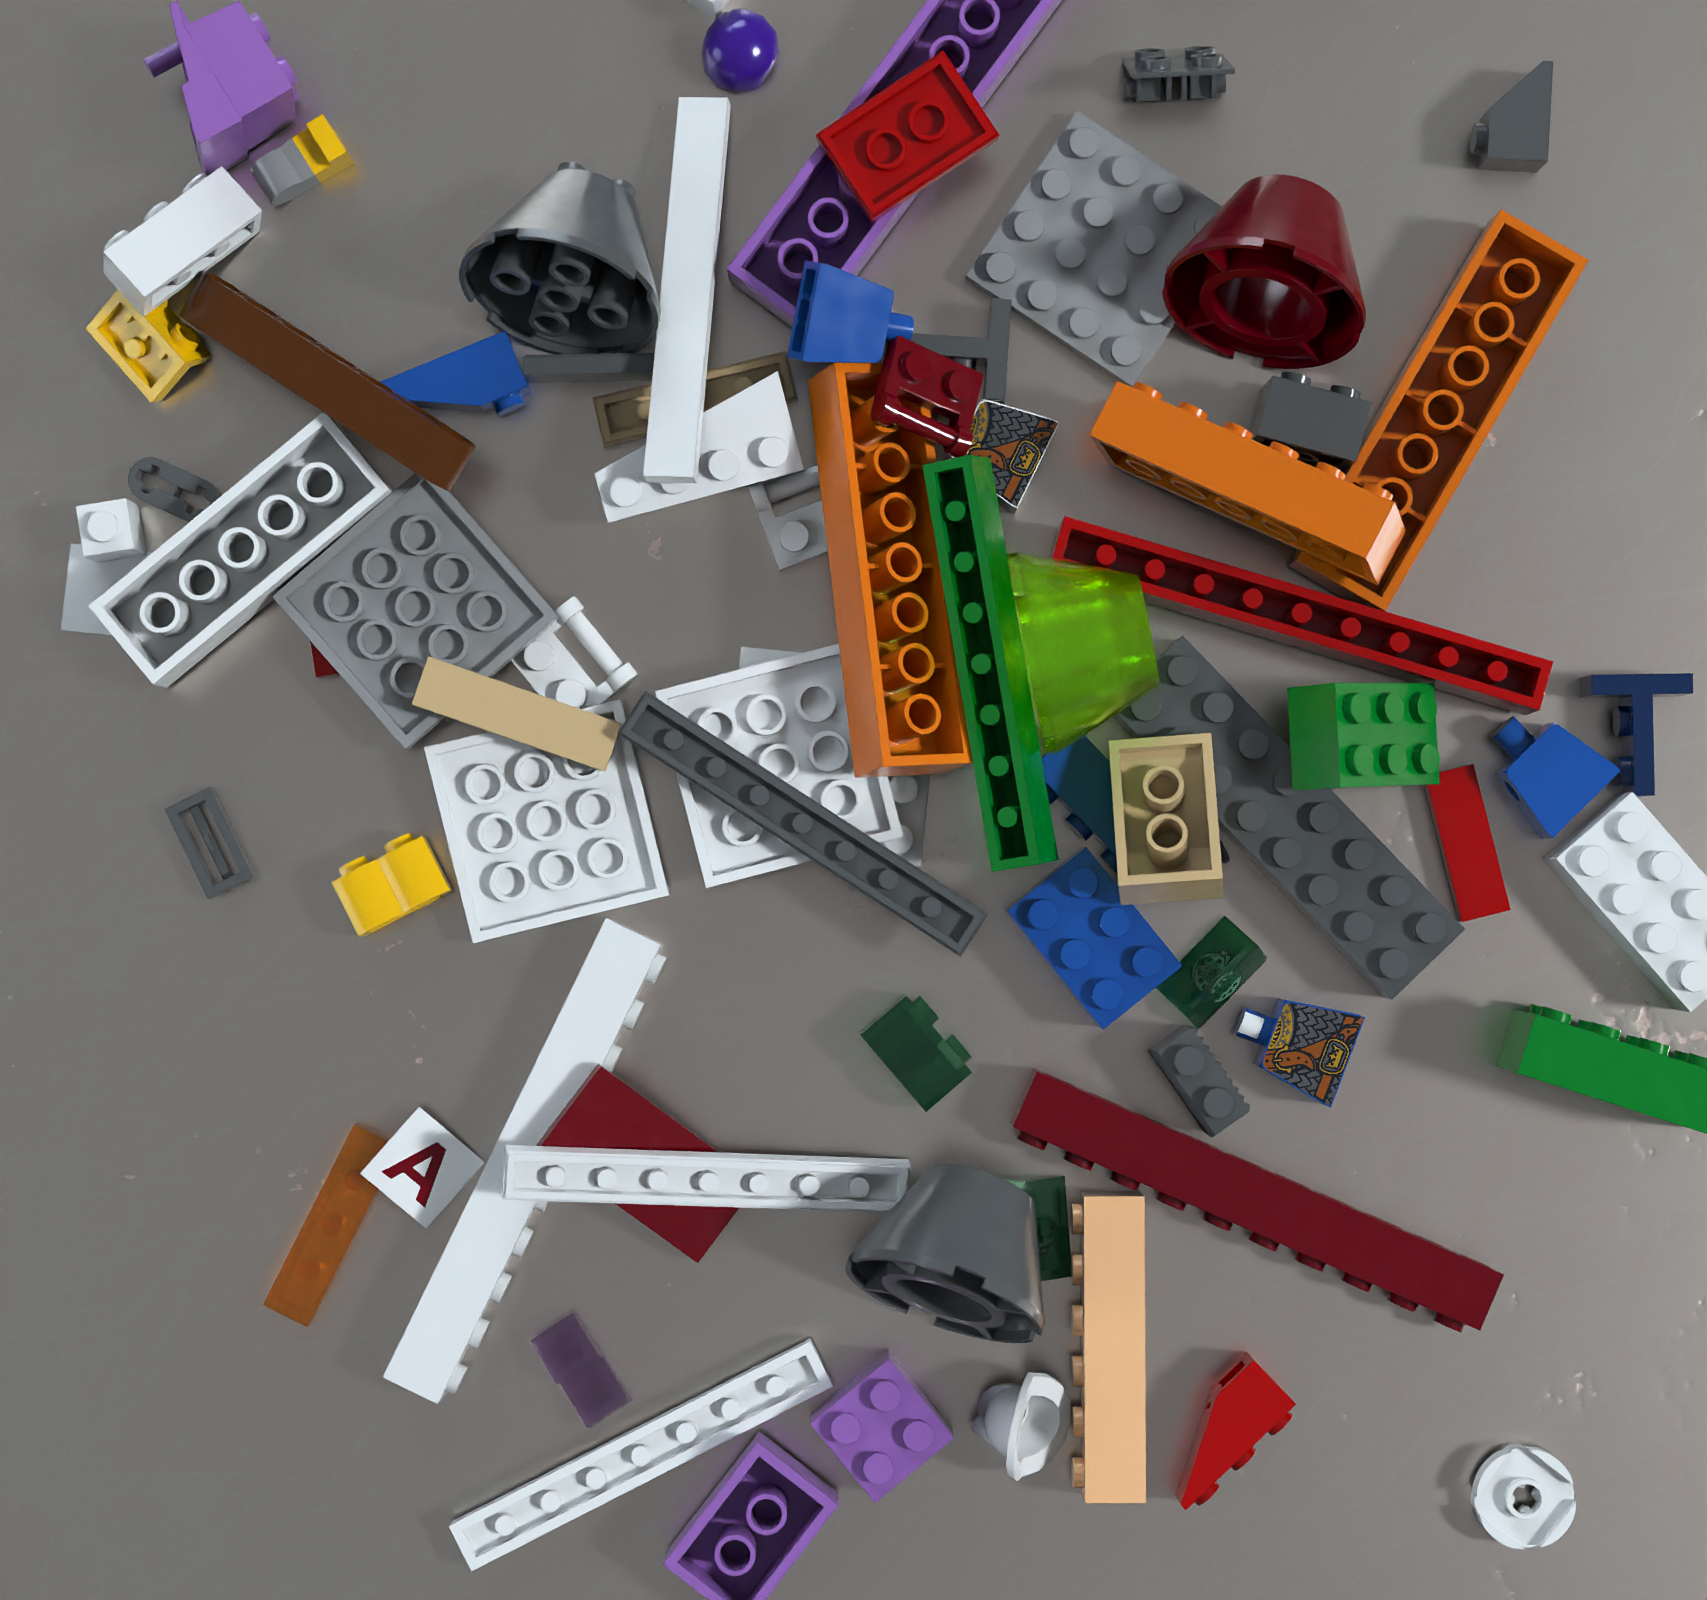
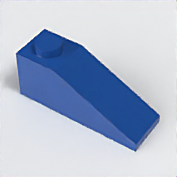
M505 331L380 381L420 408L483 413L495 410L497 415H503L519 409L525 405L523 398L533 394L528 381L523 375V369L511 339Z

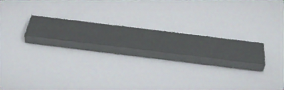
M647 691L643 693L617 733L960 957L988 916V913Z

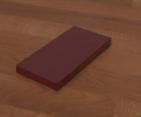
M599 1063L536 1144V1146L719 1152ZM615 1203L697 1263L740 1208Z

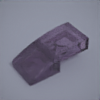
M575 1313L570 1314L531 1340L555 1383L561 1384L587 1428H592L633 1401L605 1355Z

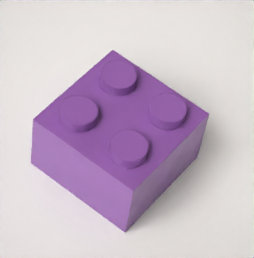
M889 1349L811 1412L810 1425L874 1503L879 1501L954 1439L952 1426Z

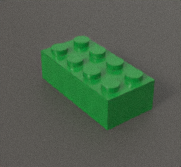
M1531 1004L1529 1012L1513 1009L1495 1067L1707 1134V1058L1678 1050L1674 1051L1672 1058L1668 1056L1670 1046L1627 1035L1625 1042L1619 1041L1620 1030L1595 1022L1579 1019L1577 1027L1570 1025L1573 1015L1545 1006L1541 1007Z

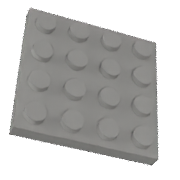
M1077 110L967 273L965 280L992 298L1012 299L1011 310L1117 381L1133 387L1175 324V321L1165 307L1162 296L1167 267L1222 206Z
M416 473L409 477L272 596L406 750H409L446 717L412 705L428 656L491 678L560 618L450 491L434 485Z

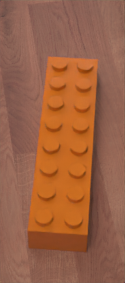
M1502 209L1499 210L1485 226L1362 439L1357 461L1343 472L1346 475L1345 481L1361 488L1365 482H1368L1390 492L1393 495L1391 501L1396 503L1406 529L1379 584L1376 585L1301 550H1297L1289 566L1346 600L1386 611L1589 261L1588 259Z
M834 362L808 379L854 776L855 778L945 774L972 764L973 760L922 466L937 462L934 442L892 423L889 426H883L871 420V408L883 363ZM898 396L900 405L931 418L930 410Z

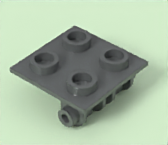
M1212 46L1185 48V55L1165 56L1164 49L1135 50V58H1122V64L1131 75V77L1124 78L1125 98L1134 97L1135 102L1161 100V77H1163L1165 101L1171 100L1172 77H1178L1179 99L1186 100L1187 76H1189L1190 99L1216 98V93L1226 92L1225 74H1235V68L1222 54H1215V47Z

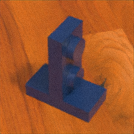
M1693 673L1589 675L1579 678L1580 698L1620 697V706H1615L1613 711L1615 736H1620L1621 756H1617L1614 765L1621 770L1614 777L1616 786H1621L1622 793L1633 792L1637 797L1655 796L1653 697L1693 694Z

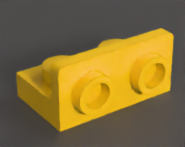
M118 289L85 328L151 403L163 400L191 366L205 363L211 356L210 352L201 343L198 333L180 320L168 306L167 300L143 317Z

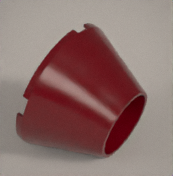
M1275 174L1256 177L1244 183L1175 256L1165 273L1162 296L1165 307L1175 323L1200 344L1233 359L1236 351L1264 358L1262 367L1303 369L1321 366L1348 354L1357 345L1360 334L1365 326L1366 309L1343 209L1330 192L1303 178Z

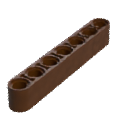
M202 271L179 312V316L422 478L442 489L452 490L476 449V445L466 437L232 284L210 272Z

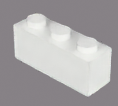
M222 166L209 176L206 173L199 174L186 185L180 197L170 204L167 201L157 204L147 213L144 223L131 232L128 230L120 231L107 242L103 252V274L135 309L145 317L199 277L203 270L207 271L260 231L262 209Z

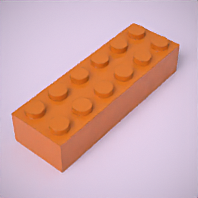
M1119 381L1116 382L1089 434L1109 465L1376 585L1379 584L1406 532L1396 503L1391 501L1393 495L1390 492L1368 482H1365L1361 488L1345 481L1346 475L1327 463L1318 462L1316 467L1298 460L1299 454L1281 443L1273 441L1269 447L1252 440L1253 434L1238 424L1226 421L1222 427L1206 420L1208 415L1192 404L1180 402L1179 406L1176 407L1162 401L1163 395L1146 384L1136 382L1133 387H1130Z

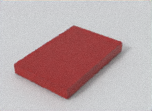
M944 51L815 134L817 142L871 223L999 140L1000 137Z

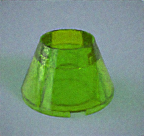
M1018 551L1007 553L1013 593L1016 599L1020 630L1043 740H1045L1047 756L1054 755L1160 686L1143 591L1138 574Z

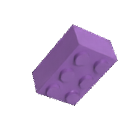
M758 1431L668 1548L663 1565L708 1600H766L838 1507L839 1492Z

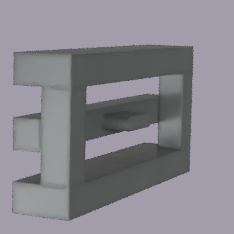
M208 787L164 809L207 899H213L221 895V893L232 890L240 884L257 877L214 787ZM203 802H206L240 872L236 875H233L200 806ZM188 809L223 881L217 884L182 815V812Z

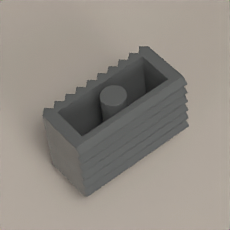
M1183 1025L1151 1047L1148 1052L1204 1133L1209 1137H1213L1246 1115L1250 1110V1104L1244 1101L1245 1096L1238 1093L1239 1088L1232 1085L1233 1079L1226 1076L1227 1071L1220 1068L1221 1062L1215 1060V1054L1210 1052L1209 1046L1203 1043L1204 1038L1197 1035L1198 1029Z

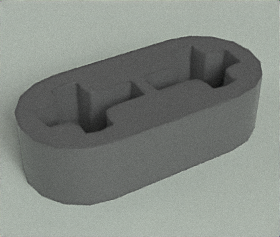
M154 457L142 458L137 461L130 469L128 475V484L133 495L187 522L193 520L204 509H198L195 515H192L193 506L179 498L182 490L199 495L202 489H206L204 498L210 501V505L222 496L219 489L205 479ZM157 468H160L159 477L172 484L169 493L153 488L149 494H146L148 485L141 481L142 476L145 472L154 474Z

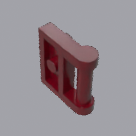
M898 335L888 341L871 408V420L883 426H889L892 423L943 446L945 453L956 458L965 456L973 440V433L970 429L984 374ZM898 396L950 419L948 426L900 405Z

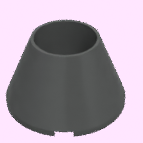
M936 1164L929 1167L850 1254L845 1267L846 1274L852 1282L873 1298L904 1314H907L909 1307L912 1306L937 1316L934 1326L955 1333L996 1342L1028 1343L1034 1340L1035 1333L1041 1336L1045 1325L1034 1201L1025 1191L1009 1181L975 1168L955 1164Z

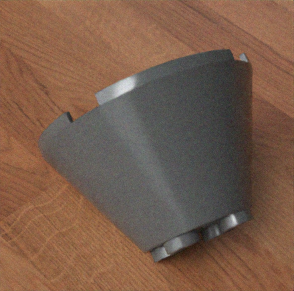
M560 163L556 172L545 177L468 247L459 269V281L465 297L469 302H473L475 298L488 311L486 321L501 332L505 331L513 339L551 354H601V352L622 350L621 353H636L640 351L656 335L661 317V309L639 210L634 200L635 188L625 180L610 179L601 174L587 171L578 163Z

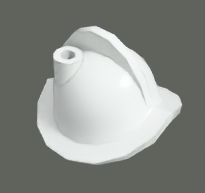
M1028 1372L1022 1385L1015 1383L996 1384L982 1393L978 1403L979 1416L974 1420L971 1430L991 1443L992 1447L1006 1458L1007 1476L1018 1482L1021 1477L1043 1468L1059 1451L1066 1439L1071 1422L1070 1400L1058 1380L1046 1373Z

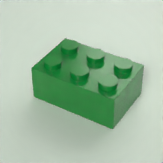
M1328 683L1287 688L1293 791L1440 784V755L1437 745L1436 727L1437 703L1435 700L1434 683Z

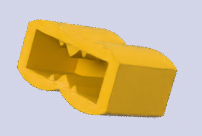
M411 833L404 834L385 844L384 848L387 854L369 863L367 857L362 856L338 869L342 877L331 883L359 937H365L453 892L426 837L421 836L414 840Z

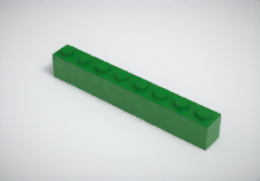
M967 455L922 465L991 872L1059 860L991 458Z

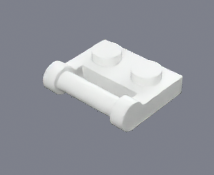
M818 465L766 485L758 482L747 486L780 571L828 553L822 500L775 517L771 507L772 503L819 486Z
M574 596L555 610V613L560 618L511 661L539 695L583 709L605 703L631 682L638 673L629 662L625 665L582 613L584 606ZM565 625L568 626L609 677L598 687L555 635Z

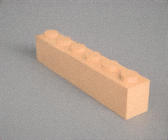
M1080 1191V1204H1071V1233L1080 1234V1254L1071 1255L1072 1285H1080V1305H1072L1071 1331L1072 1336H1080L1081 1356H1072L1071 1359L1072 1387H1081V1407H1072L1071 1416L1072 1437H1081V1457H1072L1073 1488H1081V1494L1085 1503H1146L1145 1196L1140 1191Z

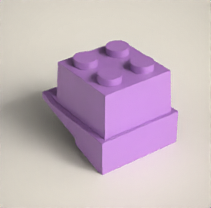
M177 0L169 5L177 42L143 59L153 78L182 63L187 82L182 85V90L191 121L189 124L202 173H206L209 176L221 166L227 171L249 159L248 150L296 121L295 102L299 100V97L293 85L297 84V79L283 56L276 59L267 44L271 38L261 18L256 12L248 15L240 1L190 23Z

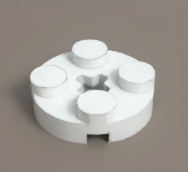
M1513 1443L1507 1445L1503 1450L1492 1454L1479 1468L1470 1493L1471 1504L1483 1528L1495 1540L1513 1549L1532 1548L1538 1545L1544 1547L1554 1543L1568 1530L1576 1512L1573 1481L1569 1471L1553 1455L1533 1446ZM1528 1484L1534 1486L1535 1488L1532 1490L1531 1495L1536 1500L1535 1504L1531 1508L1523 1504L1518 1510L1515 1509L1512 1505L1515 1501V1497L1512 1495L1517 1487L1525 1488Z

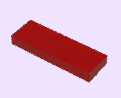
M1474 764L1439 772L1440 784L1424 785L1458 921L1465 922L1511 910Z

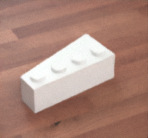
M778 371L703 412L697 483L646 482L643 477L646 445L594 474L609 523L804 470Z

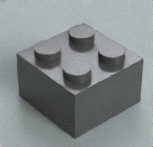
M1282 372L1281 377L1273 375L1258 394L1249 431L1253 434L1252 440L1268 447L1273 441L1286 445L1299 454L1298 460L1313 467H1316L1318 462H1324L1344 472L1352 466L1358 458L1372 402L1360 399L1361 392L1349 387L1332 385L1329 391L1311 386L1312 379L1298 373Z

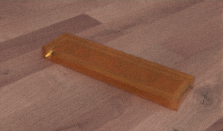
M359 1123L353 1125L263 1303L264 1306L306 1327L312 1324L379 1191L376 1186L360 1173L390 1140L389 1138Z

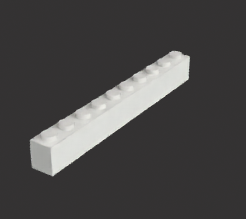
M610 917L605 919L383 1378L436 1404L440 1402L446 1391L453 1395L457 1392L468 1367L460 1364L468 1346L475 1349L478 1348L490 1324V1321L482 1318L490 1300L498 1304L500 1303L512 1279V1276L504 1271L513 1254L520 1258L523 1256L533 1236L534 1230L526 1226L534 1210L537 1209L544 1212L549 1201L502 1200L505 1145L536 1146L598 1063L608 1071H613L623 1048L615 1045L623 1026L630 1030L633 1029L645 1004L638 1000L637 997L645 981L653 985L655 984L667 957L659 954L664 943Z

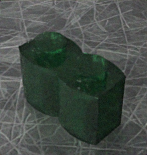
M904 994L859 1034L925 1112H927L972 1073L965 1064L972 1056L953 1034L946 1040L942 1038L932 1026L939 1020V1017L921 996L912 1002Z

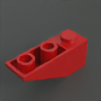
M1248 1352L1210 1388L1175 1493L1180 1505L1185 1510L1193 1503L1200 1506L1208 1501L1219 1488V1484L1216 1481L1230 1468L1236 1471L1243 1467L1256 1452L1253 1446L1267 1432L1271 1436L1278 1433L1292 1418L1290 1410L1296 1403Z

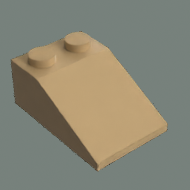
M1211 733L1108 740L1118 888L1121 905L1224 898Z

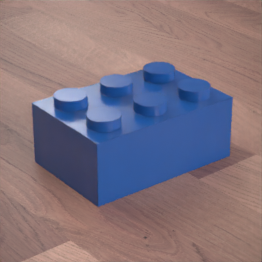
M1081 847L1005 909V912L1096 1025L1103 1030L1182 967L1181 963L1133 904L1121 905L1118 885L1087 847Z

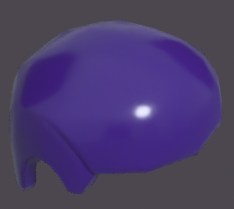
M732 9L730 12H724L715 19L707 29L701 52L704 72L716 86L734 93L757 89L762 85L776 63L779 52L777 33L764 16L748 9Z

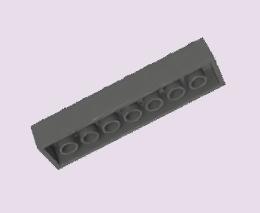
M1183 635L1175 640L1105 708L1133 739L1211 733L1219 829L1381 997L1391 1000L1395 998L1465 930L1331 789L1293 791L1290 746Z

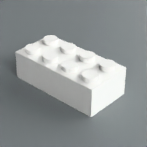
M1633 792L1617 793L1549 852L1543 860L1674 1010L1692 1012L1707 999V876Z

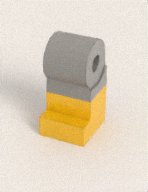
M323 114L305 124L307 129L284 142L283 146L264 154L250 167L252 175L271 205L276 206L287 203L355 164Z

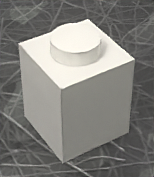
M124 498L76 506L84 557L98 563L147 555L139 505Z

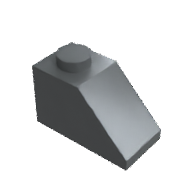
M1543 60L1491 106L1480 119V123H1474L1470 149L1471 153L1478 154L1477 169L1537 173L1548 162L1553 61Z

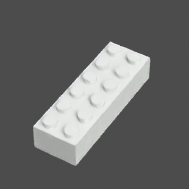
M322 412L93 601L89 608L151 683L167 688L273 601L272 596L389 496L393 489L332 417Z

